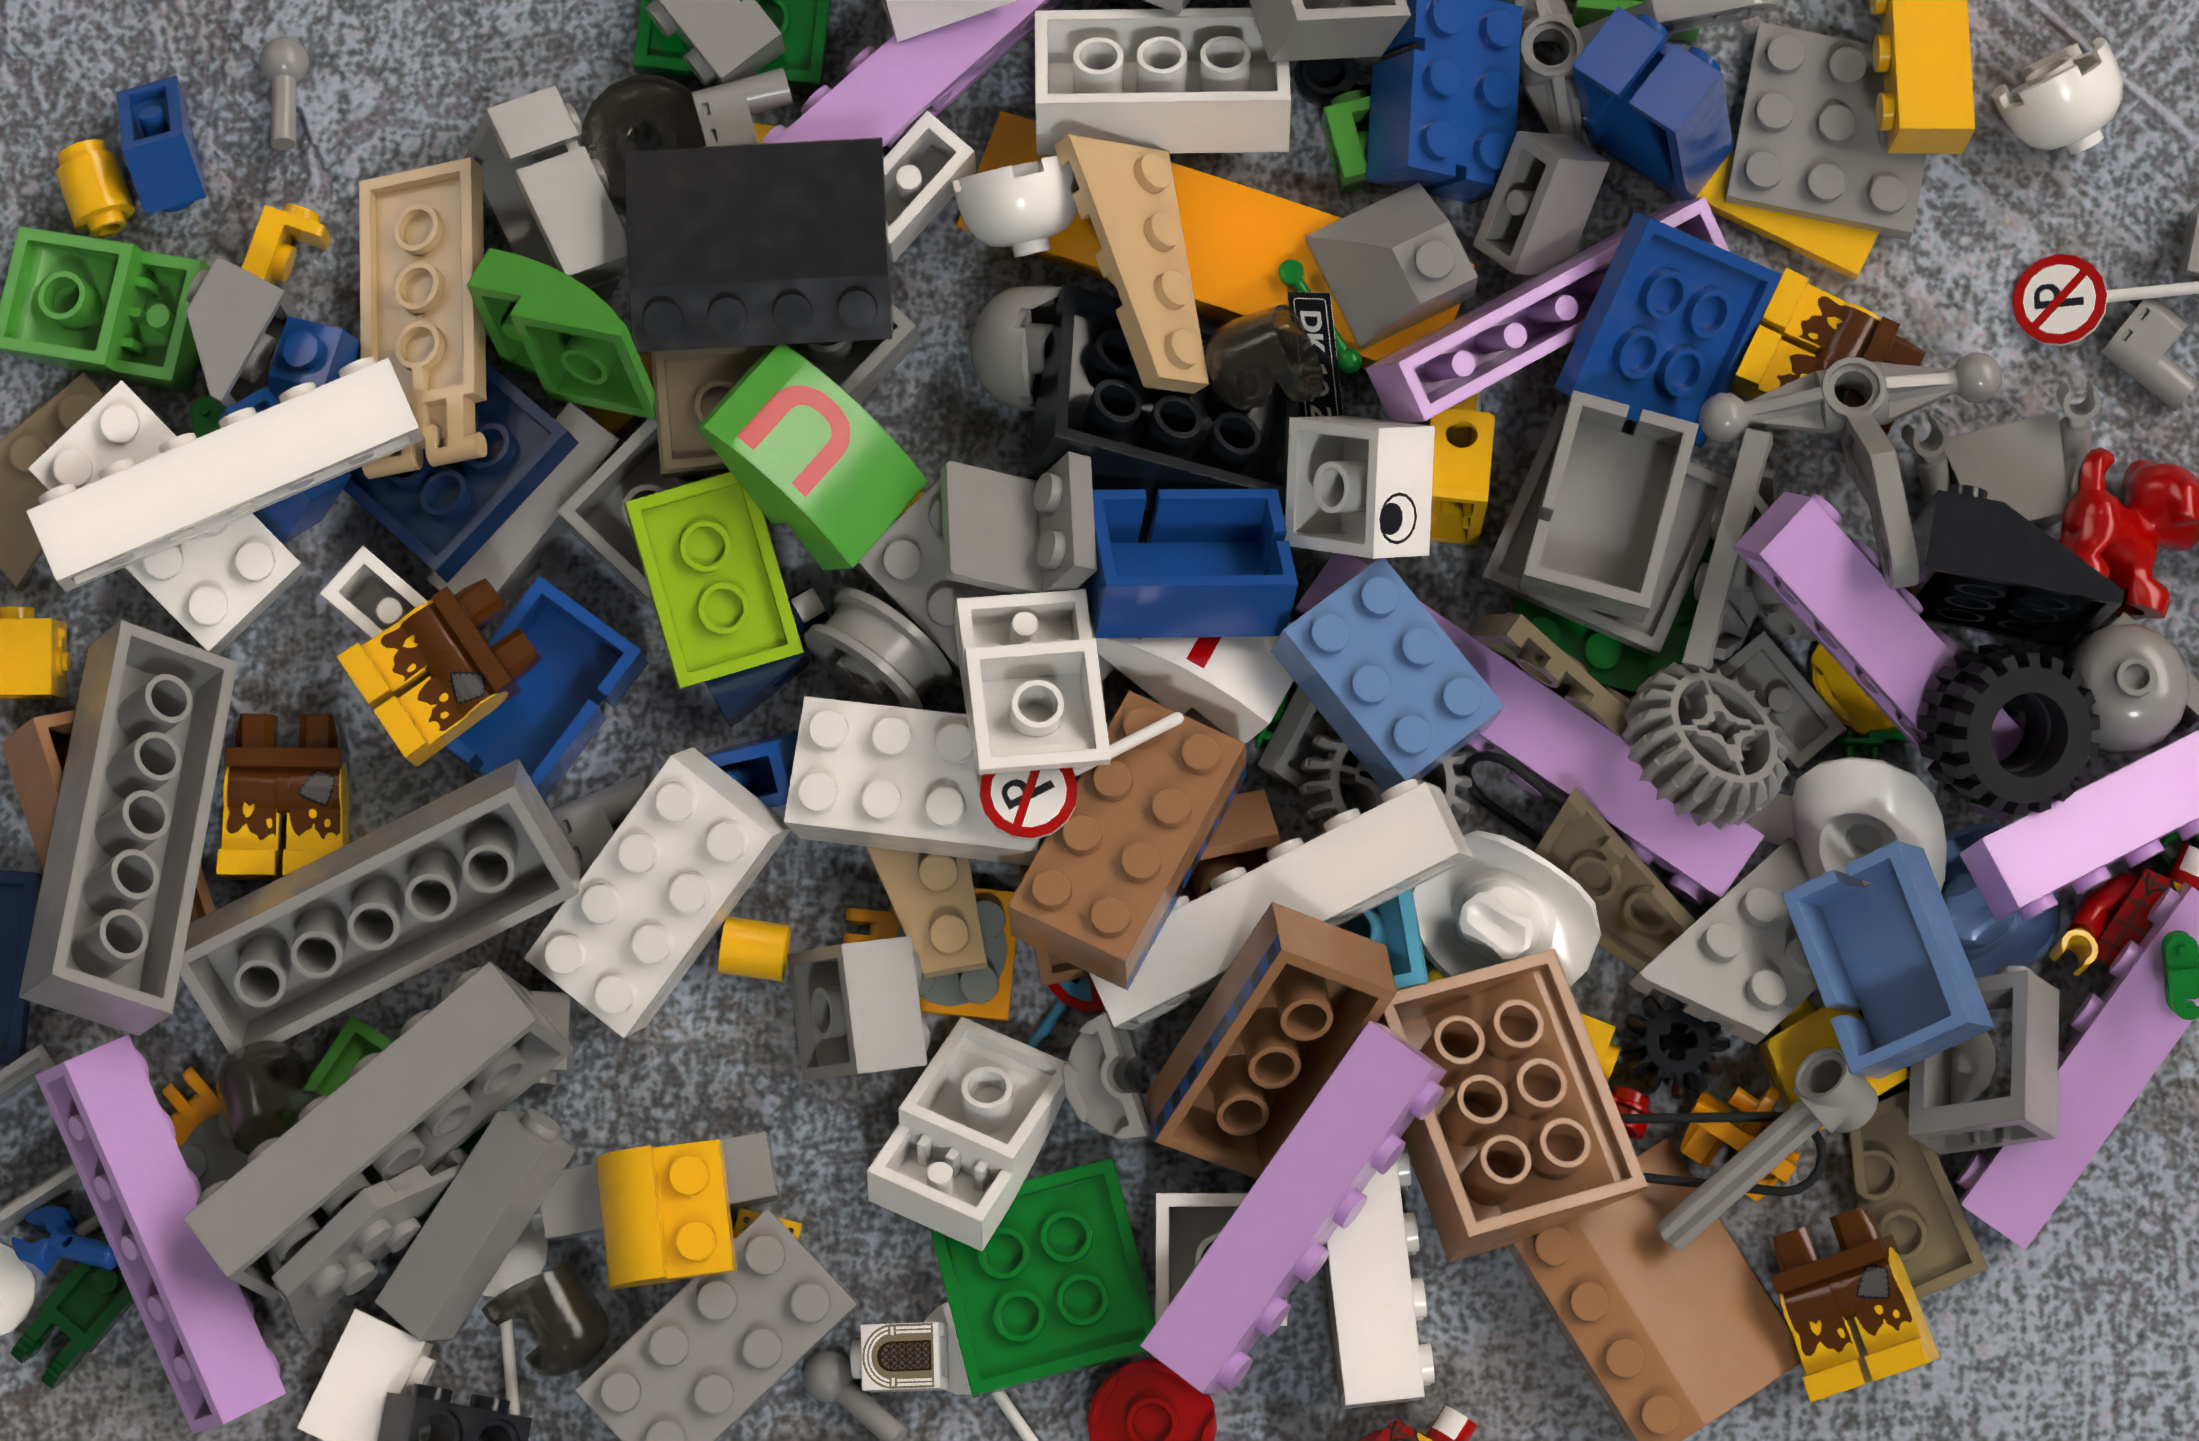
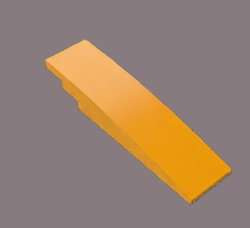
M1000 111L977 173L1010 165L1015 166L1034 161L1041 162V158L1056 155H1037L1036 121ZM1171 162L1197 315L1263 339L1294 347L1292 334L1307 336L1290 318L1287 291H1296L1293 287L1284 285L1279 278L1280 265L1286 260L1294 259L1302 264L1304 269L1303 280L1311 292L1331 294L1334 327L1348 348L1354 349L1361 354V368L1363 369L1456 319L1461 303L1360 350L1304 240L1306 235L1342 218ZM1079 212L1068 229L1049 237L1051 250L1031 254L1111 283L1108 278H1103L1094 255L1102 250L1091 218L1081 219ZM960 214L956 224L957 228L971 233L964 224Z

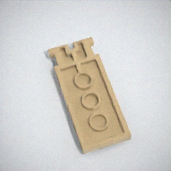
M468 157L359 181L361 359L374 357L377 363L389 358L424 439L421 442L362 466L364 475L368 479L420 470L423 467V449H425L427 460L432 467L485 457L487 455V442L481 432H476L475 403L487 401L485 325L467 288V283L484 257L483 166L473 158Z

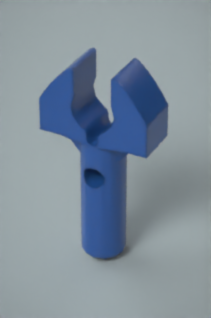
M47 1205L24 1216V1219L37 1231L51 1234L50 1238H42L35 1243H28L16 1237L11 1239L18 1259L31 1272L47 1276L54 1263L61 1258L106 1270H112L118 1266L109 1243L72 1233L78 1220L63 1207Z

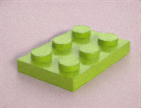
M731 472L624 502L678 689L804 653L764 514Z

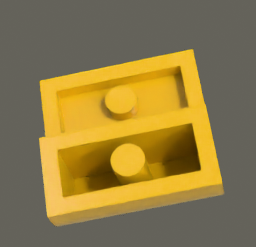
M716 1139L662 1147H652L649 1145L613 1151L595 1157L609 1289L676 1282L677 1279L737 1272L722 1140Z

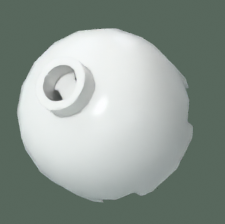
M2096 38L2091 43L2093 49L2090 52L2083 54L2078 43L2025 67L2020 70V73L2026 82L2009 92L2006 84L1995 88L1991 98L2001 118L2016 137L2030 147L2042 150H2053L2066 146L2070 155L2087 150L2104 138L2100 128L2115 116L2121 103L2123 80L2117 61L2104 38Z
M1058 155L1041 158V162L1034 161L1015 166L1010 165L952 181L959 211L964 224L976 239L991 247L1012 246L1014 258L1051 250L1049 237L1068 229L1078 213L1072 194L1080 190L1071 165L1061 166Z

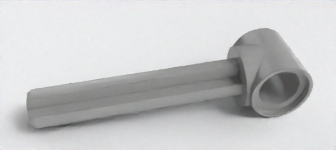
M1823 1048L1807 1056L1796 1071L1795 1087L1792 1089L1800 1099L1657 1224L1658 1234L1673 1250H1682L1823 1125L1831 1134L1835 1131L1847 1133L1861 1128L1872 1118L1878 1105L1877 1093L1863 1076L1851 1074L1845 1056L1840 1050Z

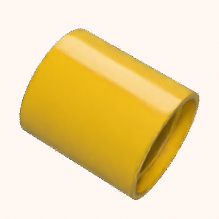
M727 916L720 942L718 973L783 982L788 962L787 954H789L791 925Z

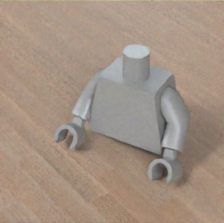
M2090 381L2087 382V397L2080 404L2076 405L2069 404L2071 390L2066 382L2057 388V401L2067 415L2061 421L2058 411L1949 437V432L1945 425L1933 416L1928 415L1931 432L1928 438L1919 442L1917 431L1909 424L1904 426L1901 431L1903 441L1918 453L1914 462L1925 503L1928 504L1938 490L1948 491L1949 485H1970L1986 490L1988 492L1987 499L2005 502L2038 528L2058 524L2062 520L2065 505L2078 491L2079 468L2085 456L2091 450L2092 421L2090 419L2097 414L2101 405L2100 395Z

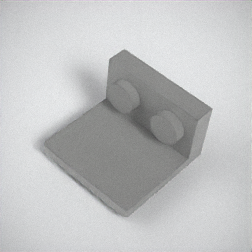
M1068 451L1046 473H1043L1038 481L954 461H948L940 469L944 574L948 580L1010 594L1076 590L1097 571L1090 456Z

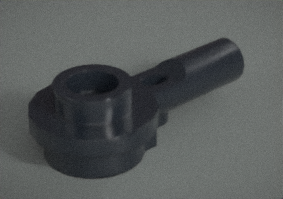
M1355 58L1300 60L1296 62L1293 69V83L1298 94L1306 102L1315 106H1331L1333 98L1354 90H1367L1368 96L1371 95L1372 73L1357 70Z

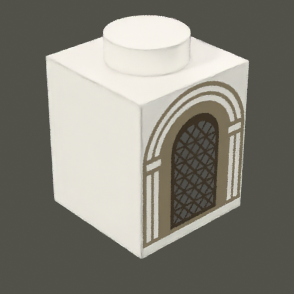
M921 1322L860 1325L861 1339L852 1340L850 1362L853 1379H862V1391L878 1393L949 1390L947 1324Z

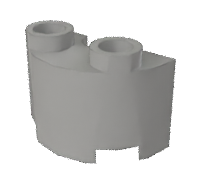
M1104 1012L1081 1027L1079 1030L1081 1034L1072 1045L1068 1063H1064L1062 1070L1066 1097L1077 1117L1084 1123H1089L1103 1134L1114 1136V1138L1121 1140L1153 1138L1147 1094L1137 1092L1128 1082V1067L1134 1059L1139 1057L1131 1030L1114 1028L1108 1013Z

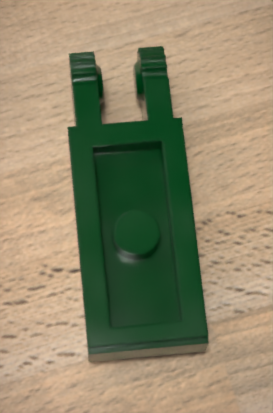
M103 1232L97 1240L108 1243ZM78 1262L39 1307L38 1311L41 1314L12 1348L11 1355L22 1364L40 1351L56 1326L71 1338L58 1356L47 1365L45 1373L42 1375L41 1381L52 1390L69 1376L82 1361L86 1352L92 1353L134 1303L119 1266L112 1270H106Z

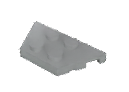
M1746 428L1726 503L1719 502L1715 508L1711 522V538L1715 540L1709 563H1702L1696 575L1694 598L1699 602L1682 660L1684 665L1709 670L1713 666L1714 658L1725 660L1732 656L1735 650L1740 651L1750 642L1759 609L1751 590L1752 568L1732 547L1777 500L1776 470L1765 468L1769 452L1773 446V435L1771 432Z
M1789 837L1640 971L1630 982L1632 987L1645 995L1654 988L1685 1003L1683 1012L1704 1022L1712 1021L1719 1023L1726 1028L1728 1033L1755 1045L1799 1006L1818 987L1782 896V893L1810 881L1798 846L1792 838Z
M462 1148L450 1151L442 1163L430 1174L420 1164L390 1180H383L362 1189L271 1277L275 1287L278 1289L280 1300L287 1308L285 1310L286 1314L301 1333H306L342 1297L353 1295L370 1284L378 1274L375 1266L390 1251L392 1253L398 1252L415 1240L422 1229L420 1223L435 1209L467 1160L468 1155Z

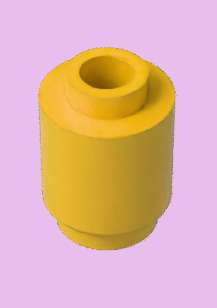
M99 139L77 142L61 150L57 155L59 167L55 174L75 230L89 232L93 238H103L122 231L127 226L126 220L135 212V208L116 154L108 151L105 142Z

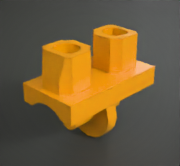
M1770 1085L1762 1097L1757 1099L1738 1086L1728 1103L1742 1112H1777L1772 1108L1779 1099L1781 1092ZM1707 1091L1699 1095L1690 1110V1113L1737 1112ZM1773 1122L1689 1123L1679 1150L1698 1164L1709 1167L1724 1143L1739 1152L1764 1130L1761 1128V1125L1767 1128ZM1796 1150L1792 1152L1757 1184L1775 1186L1779 1179L1787 1183L1797 1168L1796 1163L1801 1153ZM1745 1194L1757 1202L1765 1196L1762 1194Z

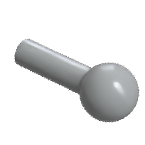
M280 37L271 40L264 46L260 54L259 66L263 76L271 83V146L278 150H290L296 146L297 84L305 78L309 70V56L304 46L298 41L288 37Z
M823 1351L814 1355L807 1362L803 1371V1383L811 1397L823 1403L838 1402L881 1441H902L908 1429L865 1391H862V1388L854 1382L851 1363L845 1356L834 1351Z

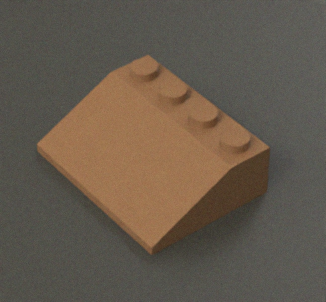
M1555 949L1397 991V994L1377 1023L1391 1029L1447 1070L1439 1082V1085L1444 1088V1092L1436 1106L1423 1120L1415 1117L1401 1137L1406 1142L1405 1147L1408 1149L1410 1161L1449 1262L1511 1245L1640 1193L1648 1187Z
M1668 1138L1637 1156L1643 1173L1692 1177ZM1647 1183L1648 1187L1640 1193L1508 1245L1507 1248L1629 1441H1682L1802 1363L1792 1332L1719 1218L1679 1251L1673 1250L1658 1234L1657 1224L1697 1188Z

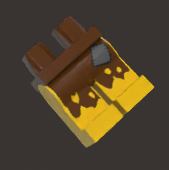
M1786 267L1762 317L1761 323L1735 374L1730 390L1754 399L1814 371L1828 369L1836 361L1847 357H1861L1871 362L1878 361L1920 366L1926 352L1908 340L1896 335L1900 326L1899 323L1884 316L1881 319L1873 312L1861 306L1845 302L1809 284V278ZM1844 388L1835 392L1837 399L1846 406L1859 407L1866 404L1864 397L1854 389ZM1894 421L1886 425H1880L1886 436Z
M486 578L465 587L456 594L446 586L431 597L432 600L414 608L400 619L399 622L363 645L356 643L336 656L367 703L374 708V713L403 756L416 767L490 714L504 700L507 702L520 693L522 690L516 681L525 676L542 659L520 627L492 646L485 638L480 629L508 611L505 603Z
M240 714L235 736V747H225L224 766L226 770L223 784V824L221 849L217 851L216 875L225 880L275 881L349 844L348 775L350 771V755L341 749L338 720L335 716L329 714L300 715L299 748L277 747V716L271 714Z
M1866 1205L1829 1217L1841 1252L1821 1258L1810 1225L1773 1237L1776 1260L1781 1273L1772 1275L1771 1279L1777 1295H1780L1783 1313L1793 1334L1806 1374L1802 1378L1810 1403L1940 1358L1907 1272L1897 1254L1899 1251L1893 1234L1882 1238L1879 1227Z

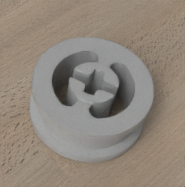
M842 588L833 599L836 609L834 614L825 625H812L804 636L809 651L818 663L838 683L864 703L923 709L921 699L932 686H944L952 676V669L946 657L925 633L888 604L858 589Z

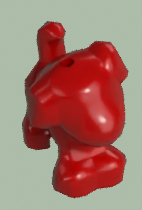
M2103 448L2092 449L2085 456L2079 468L2078 491L2065 505L2058 542L2124 590L2122 605L2111 615L2120 617L2125 612L2133 620L2165 618L2169 608L2170 593L2166 586L2153 579L2152 568L2158 547L2172 551L2191 550L2199 542V481L2193 473L2178 465L2170 463L2157 464L2140 459L2132 462L2125 471L2121 484L2124 495V505H2122L2117 497L2106 490L2105 473L2115 462L2114 454Z

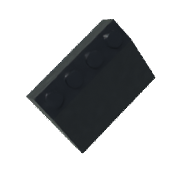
M882 137L627 150L624 152L629 300L632 340L637 352L892 339L894 324Z
M1064 284L1059 293L1031 426L1028 478L1038 481L1043 473H1046L1069 451L1091 457L1093 490L1145 489L1147 496L1145 509L1149 511L1154 510L1158 489H1278L1284 516L1286 513L1289 417H1298L1299 391L1294 347L1198 321L1209 385L1194 394L1143 387L1116 314V309L1123 305L1121 299Z
M1962 484L1949 485L1948 491L1938 490L1912 524L1918 555L1919 581L1916 586L1904 587L1922 605L1923 611L1919 616L1924 622L2072 650L2086 635L2093 633L2122 605L2124 590L2005 502L1987 499L1988 492L1986 490Z

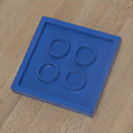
M1634 211L1554 388L1569 396L1575 390L1630 405L1627 419L1637 422L1642 409L1697 423L1699 427L1694 445L1702 448L1707 436L1699 423V411L1703 403L1711 396L1720 392L1728 393L1782 274Z

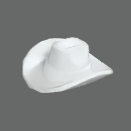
M1846 757L1821 762L1796 780L1792 795L1794 842L1798 846L1803 865L1810 880L1832 870L1848 874L1844 864L1897 840L1924 848L1940 891L1942 890L1946 875L1947 855L1943 816L1934 795L1916 775L1883 760ZM1862 880L1864 886L1871 884V882Z
M1479 830L1463 835L1473 858L1416 886L1413 892L1424 956L1442 975L1451 977L1555 949L1569 987H1571L1588 970L1601 937L1595 902L1577 881L1527 847L1505 836Z

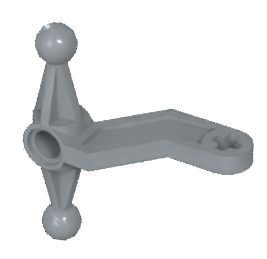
M1513 0L1514 5L1523 7L1519 77L1522 79L1524 90L1546 133L1570 135L1581 142L1583 114L1572 64L1610 16L1577 29L1574 26L1573 17L1564 0ZM1646 0L1625 9V11L1634 17H1637L1640 13L1652 17L1667 30L1670 36L1682 31L1760 16L1775 9L1776 4L1775 0ZM1540 41L1556 43L1563 52L1564 61L1555 66L1541 63L1535 58L1533 45Z
M1975 352L1962 357L1955 363L1953 369L1878 361L1871 362L1861 357H1847L1836 361L1828 369L1814 371L1750 401L1744 402L1733 393L1720 392L1711 396L1703 403L1699 411V423L1706 436L1715 442L1729 443L1738 439L1745 433L1746 428L1751 426L1823 434L1831 433L1840 437L1847 471L1869 506L1880 563L1887 587L1892 590L1916 586L1919 581L1918 555L1897 454L1880 425H1886L1953 394H1957L1968 402L1982 403L1998 393L2002 385V371L1995 359L1985 353ZM1844 388L1854 389L1864 397L1866 404L1859 407L1846 406L1837 399L1835 392Z

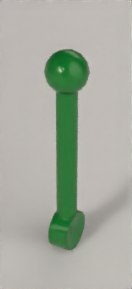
M1294 259L1284 261L1279 267L1280 281L1288 287H1293L1296 292H1311L1303 280L1304 269L1302 264ZM1334 327L1338 367L1345 373L1357 372L1362 365L1361 354L1354 349H1349Z

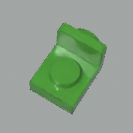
M1354 90L1343 93L1331 100V106L1324 107L1320 125L1340 195L1365 188L1368 132L1367 130L1357 132L1356 128L1369 125L1371 95L1368 96L1367 90Z

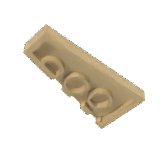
M1068 134L1055 143L1054 147L1061 166L1071 165L1080 189L1072 194L1081 219L1091 218L1102 250L1094 254L1103 278H1108L1117 288L1123 304L1116 309V314L1143 387L1194 394L1209 385L1169 151Z
M866 847V851L882 882L905 937H912L913 952H916L919 957L924 979L988 968L969 859Z

